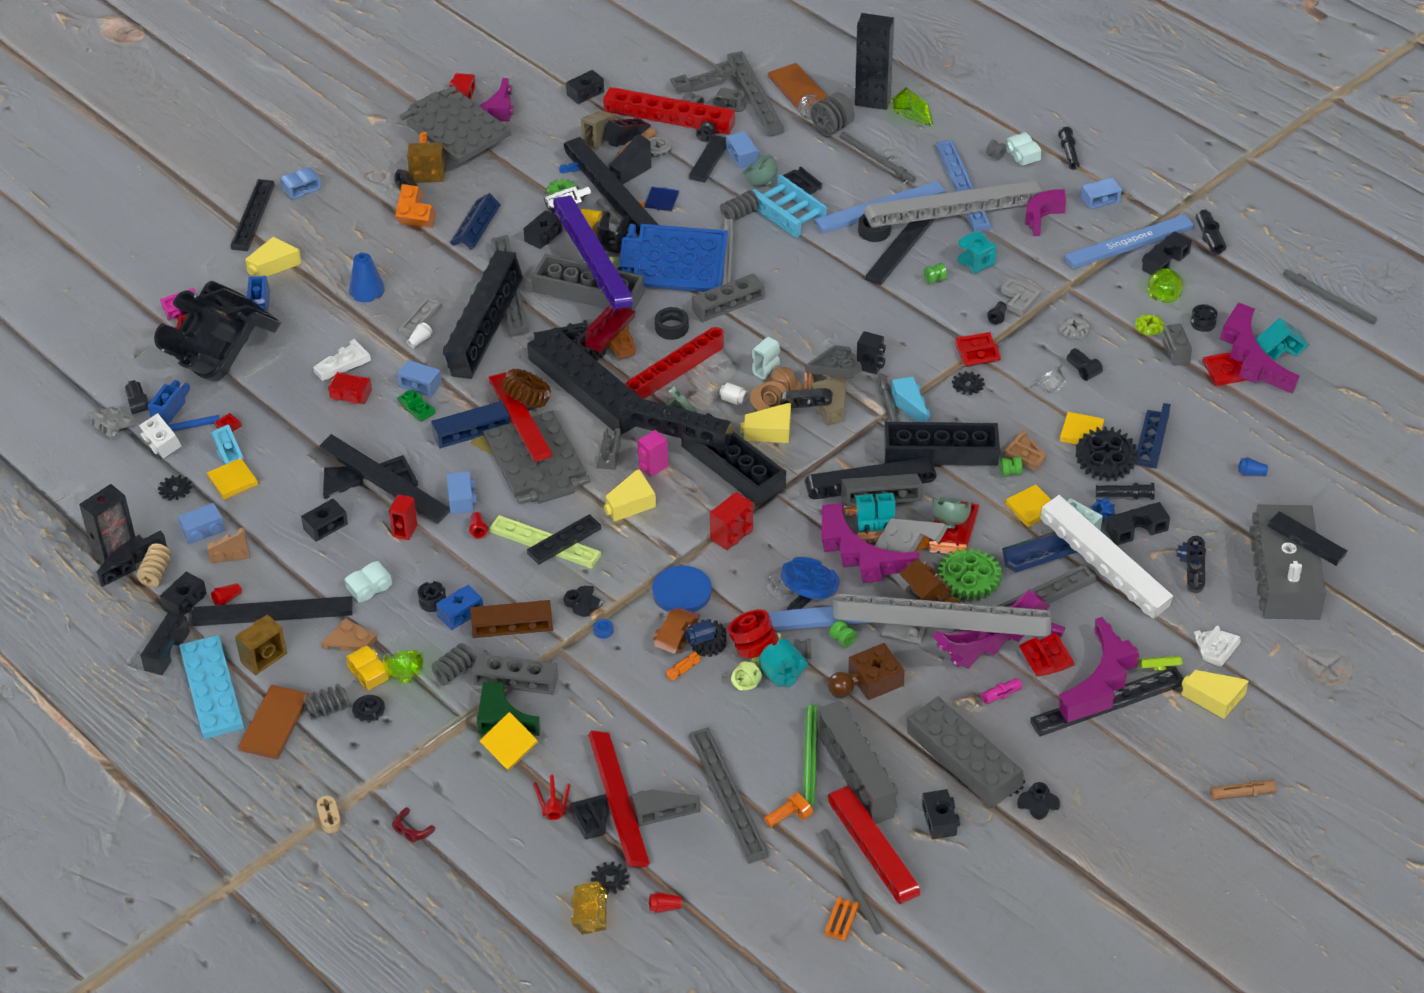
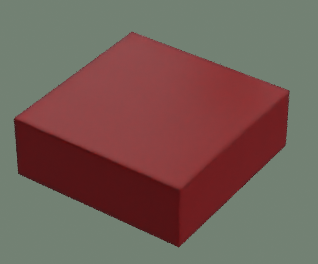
M230 413L215 422V426L218 429L229 424L232 432L242 427L241 421Z

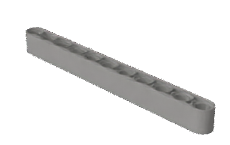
M1027 181L870 204L864 209V214L872 227L1027 205L1032 197L1044 192L1038 181Z
M836 594L833 596V617L840 620L1032 636H1048L1051 634L1052 614L1047 610L853 594Z

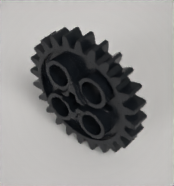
M1104 426L1103 430L1096 427V432L1090 429L1089 435L1084 433L1083 438H1079V442L1076 445L1075 457H1077V464H1080V469L1086 468V475L1092 473V478L1096 475L1099 476V481L1103 477H1106L1107 482H1109L1110 477L1117 481L1118 475L1123 479L1124 474L1129 475L1130 470L1134 469L1137 462L1138 450H1136V444H1132L1133 438L1127 439L1128 433L1121 435V429L1114 432V427L1110 430H1107L1106 426Z

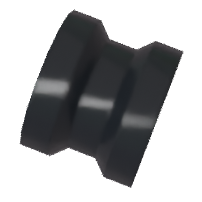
M703 121L696 131L697 138L702 142H709L716 132L715 125L709 121Z

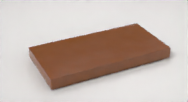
M797 63L768 72L769 79L799 112L812 108L814 104L828 97Z
M271 685L238 746L239 751L278 760L305 708L304 695H309V693Z

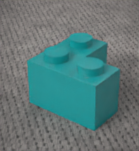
M1278 318L1256 338L1258 345L1273 361L1285 351L1297 357L1309 346L1302 333L1282 318Z

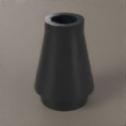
M997 302L988 311L987 318L991 324L998 325L1004 321L1006 310L1004 302Z

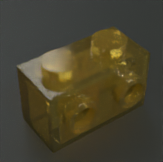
M599 881L574 886V895H572L574 914L571 916L573 927H576L582 935L606 930L607 891Z

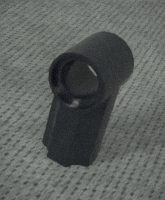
M1074 348L1067 355L1066 360L1078 369L1079 375L1085 381L1103 372V366L1098 359L1094 358L1091 360L1079 349Z
M135 380L129 381L125 386V391L131 413L136 414L147 411L149 402L147 395L143 392L141 383Z

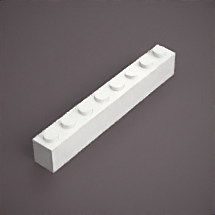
M1058 495L1042 507L1040 518L1043 523L1051 527L1060 538H1063L1070 544L1073 550L1080 553L1102 576L1108 578L1117 589H1120L1130 601L1137 604L1146 615L1154 619L1170 607L1173 595L1063 497Z

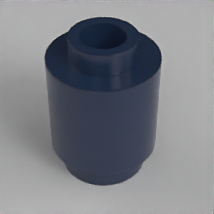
M1183 542L1182 546H1178L1176 557H1180L1181 562L1187 563V543ZM1190 545L1194 546V554H1198V546L1201 545ZM1192 560L1190 563L1198 565L1201 562L1199 560Z
M708 620L690 625L688 629H685V636L690 645H697L714 639V634H716L715 625Z

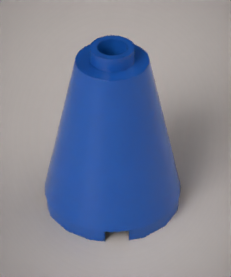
M363 252L355 255L353 259L349 285L350 296L352 295L354 300L359 302H372L374 298L378 296L380 298L384 293L383 281L371 256Z

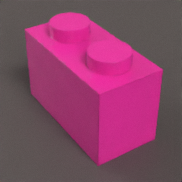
M654 430L638 440V466L642 472L652 477L668 467V444L666 438Z

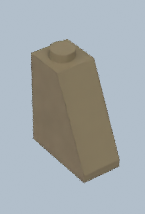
M600 110L582 117V139L591 149L598 150L605 142L603 136L608 120H616L615 114Z
M837 376L811 383L810 389L827 388L833 392L830 405L816 406L826 426L843 422L846 379Z

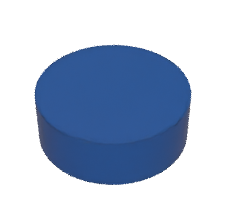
M607 619L596 621L593 625L594 635L601 639L609 638L613 634L612 622Z

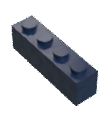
M502 401L431 421L432 433L439 449L482 437L483 431L510 423L509 414Z

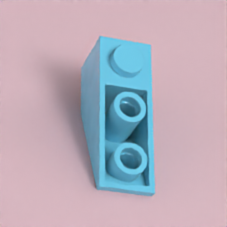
M914 377L892 380L891 394L895 405L916 422H928L930 411L925 407L924 396L920 395V386L915 382Z

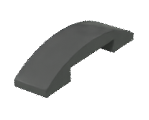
M728 60L716 64V70L691 78H687L683 74L671 78L670 82L676 91L694 92L720 84L737 72V69L733 62Z

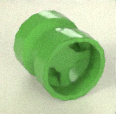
M943 263L936 264L935 267L928 266L924 268V277L928 284L935 283L936 280L943 281L947 279V271Z
M1015 456L1012 459L1000 458L1002 477H1007L1010 474L1022 475L1020 456Z
M843 620L835 622L829 631L830 637L834 640H839V644L844 648L851 646L857 638V632L853 628H848V625Z

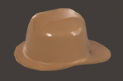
M776 365L767 379V382L776 381L783 384L787 391L804 390L802 384L796 379L794 372L787 367Z
M766 382L752 389L750 402L757 411L779 406L781 393L787 391V389L779 382Z

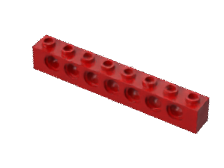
M609 87L603 98L604 111L694 129H698L703 121H709L715 125V133L730 135L735 125V110L614 87Z

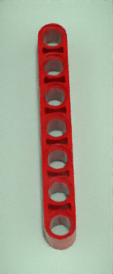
M720 327L708 329L626 382V386L642 399L647 398L720 351L724 347L723 329Z
M845 786L829 793L827 796L831 808L897 903L902 904L920 896V888L916 880L849 786Z

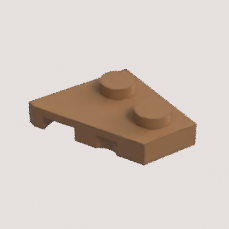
M1022 430L1004 450L1005 457L1012 459L1015 456H1020L1022 465L1034 471H1037L1046 461V454L1042 449L1038 448L1034 440L1031 441L1027 437L1025 430Z
M244 527L238 529V533L231 537L227 534L220 540H215L208 544L210 563L250 559Z
M345 618L321 642V645L326 650L329 647H340V651H356L366 645L371 647L378 639L377 634Z

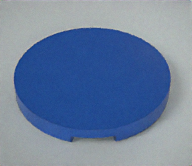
M795 557L792 561L784 563L781 570L783 583L795 593L808 598H829L837 592L840 583L839 577L833 569H828L821 565V561L813 558Z
M670 567L662 571L655 578L652 586L653 598L656 604L667 612L677 607L696 612L702 609L710 600L712 592L711 581L703 571L695 567Z

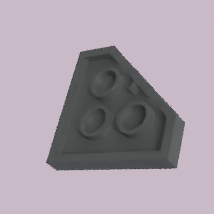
M833 345L805 365L806 373L829 375V377L840 376L845 379H852L862 371L861 363L857 362V357L854 353H851V348Z

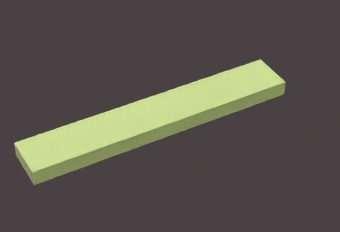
M500 515L490 526L491 533L530 547L553 535ZM577 543L555 556L593 569L601 557V551Z

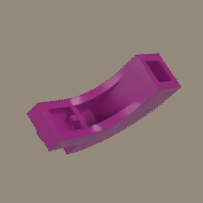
M1065 189L1047 190L1030 199L1026 207L1025 225H1029V229H1032L1033 236H1040L1042 217L1048 214H1065Z

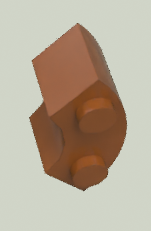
M681 607L670 610L661 628L655 631L653 646L674 654L682 653L687 642L685 629L698 622L700 614Z

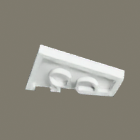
M353 339L348 347H341L338 349V354L328 356L315 365L313 369L314 373L324 381L331 379L336 372L345 373L352 368L362 366L371 361L370 354Z

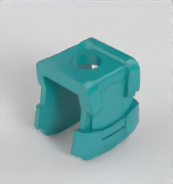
M977 231L959 239L958 246L967 249V251L961 253L957 261L964 266H969L974 274L996 264V245L988 241L984 233Z

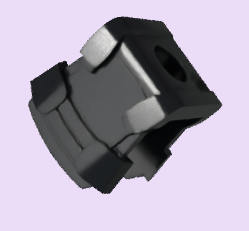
M606 211L597 225L596 233L598 240L605 251L620 254L622 238L628 234L629 216H624L618 224L616 232H613L609 228L610 213ZM615 240L617 243L612 244L609 241Z

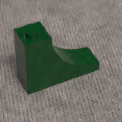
M483 682L477 715L478 733L487 734L510 712L533 736H540L539 716L528 715L515 709L505 697L503 683Z

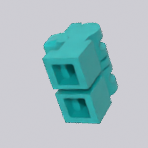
M893 493L875 494L876 502H874L872 494L855 496L858 532H864V529L882 531L883 528H886L890 519H894L895 516Z

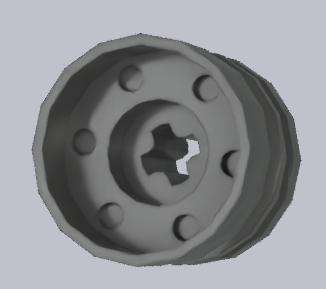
M835 92L814 104L810 110V115L818 131L830 136L852 123L855 118V111L850 100L844 94Z

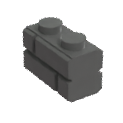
M1182 324L1164 326L1162 342L1172 365L1190 363L1192 347Z

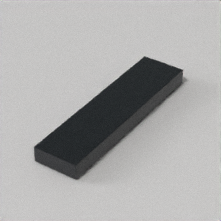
M712 136L690 172L689 179L703 183L706 182L726 149V137Z
M1280 511L1269 521L1268 527L1335 566L1342 561L1348 550Z
M588 514L528 548L527 554L540 565L601 530V524Z

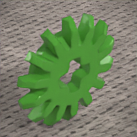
M561 178L560 182L555 179L554 182H550L547 186V193L552 195L574 186L577 187V185L569 179L563 181V178Z

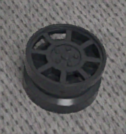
M1206 304L1195 306L1192 310L1191 326L1200 332L1213 330L1216 326L1217 310Z
M433 581V583L425 582L418 588L420 607L427 612L437 611L436 603L446 598V591L442 583Z

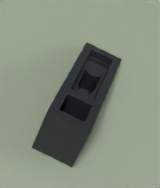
M639 118L608 120L603 139L614 147L625 145L632 141L636 135L642 134L650 128L651 124Z

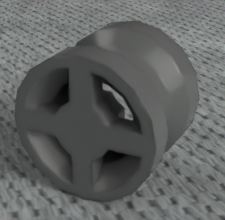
M991 140L987 146L986 155H993L996 159L1000 160L1005 154L1006 144H999L996 140Z
M794 639V646L807 659H811V639H806L805 641Z

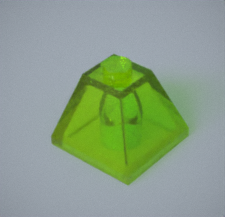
M905 87L892 98L893 109L897 114L929 126L933 125L929 104L909 88Z

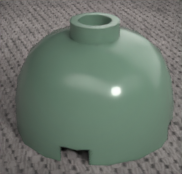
M768 154L757 159L753 166L752 164L748 165L744 169L743 174L751 184L755 186L765 185L766 187L774 182L773 178L777 174V164L772 155Z
M934 497L932 513L938 522L946 524L948 528H955V525L962 524L967 520L972 503L966 501V504H962V499L940 497L938 501Z

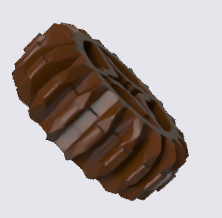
M521 369L509 370L502 383L503 390L506 391L507 395L528 407L541 408L545 406L552 392L551 387L542 378Z

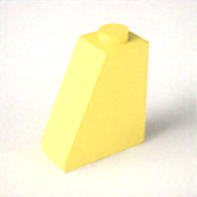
M272 237L245 259L247 273L252 276L266 275V277L302 263L299 249L275 237Z
M791 403L745 414V421L741 422L740 433H744V440L789 443Z
M640 469L633 472L605 496L606 504L604 505V510L607 515L611 516L614 522L656 507L655 492Z
M1195 670L1190 676L1187 675L1182 682V696L1225 719L1246 695L1249 681Z

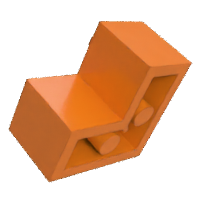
M402 184L395 217L400 224L433 228L436 211L432 205L421 203L423 193L419 186Z

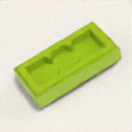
M1172 655L1138 658L1137 665L1140 668L1154 667V670H1166V666L1182 665V657Z

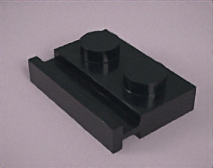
M801 166L798 170L794 169L782 175L809 195L816 192V189H822V183Z

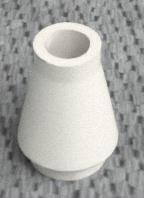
M424 322L418 324L407 340V344L414 349L429 339L433 332L430 326Z

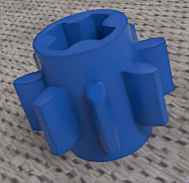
M1096 499V502L1091 506L1093 511L1103 516L1102 522L1104 520L1107 521L1108 516L1115 514V504L1110 503V499Z

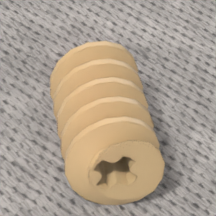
M157 543L149 546L137 571V578L143 585L151 588L159 585L162 575L170 562L169 556L172 553L170 549Z

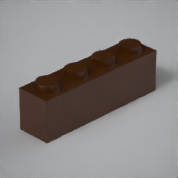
M550 600L470 607L473 638L553 631Z

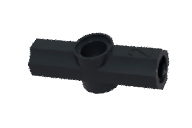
M1207 209L1201 210L1196 214L1195 219L1203 233L1202 240L1208 244L1211 252L1215 255L1221 254L1226 250V243L1219 231L1220 224L1214 221L1211 212H1208Z

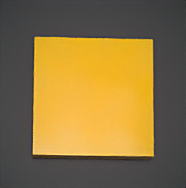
M1068 412L1060 435V442L1077 445L1079 438H1083L1084 433L1089 435L1090 429L1096 432V427H1099L1102 430L1105 419Z
M241 458L207 472V477L223 500L258 485L257 479Z
M1035 484L1005 499V505L1027 527H1030L1042 521L1040 518L1042 507L1050 502L1051 499Z
M509 712L480 740V743L509 771L538 743V740Z

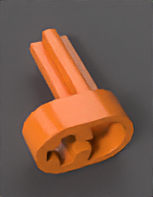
M796 792L787 798V803L764 817V821L768 827L772 828L794 812L804 821L813 815V809Z

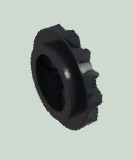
M376 695L361 696L353 703L352 712L354 717L358 718L361 722L367 720L370 723L373 719L378 721L379 716H384L385 703ZM365 706L369 709H372L373 711L369 712L368 710H365Z

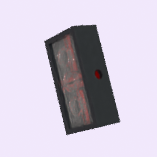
M109 484L79 504L93 558L100 564L117 548L136 537L126 496L112 484Z

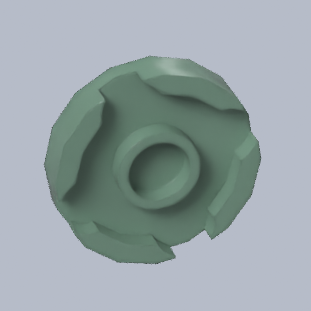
M673 385L667 389L673 397L665 405L698 412Z

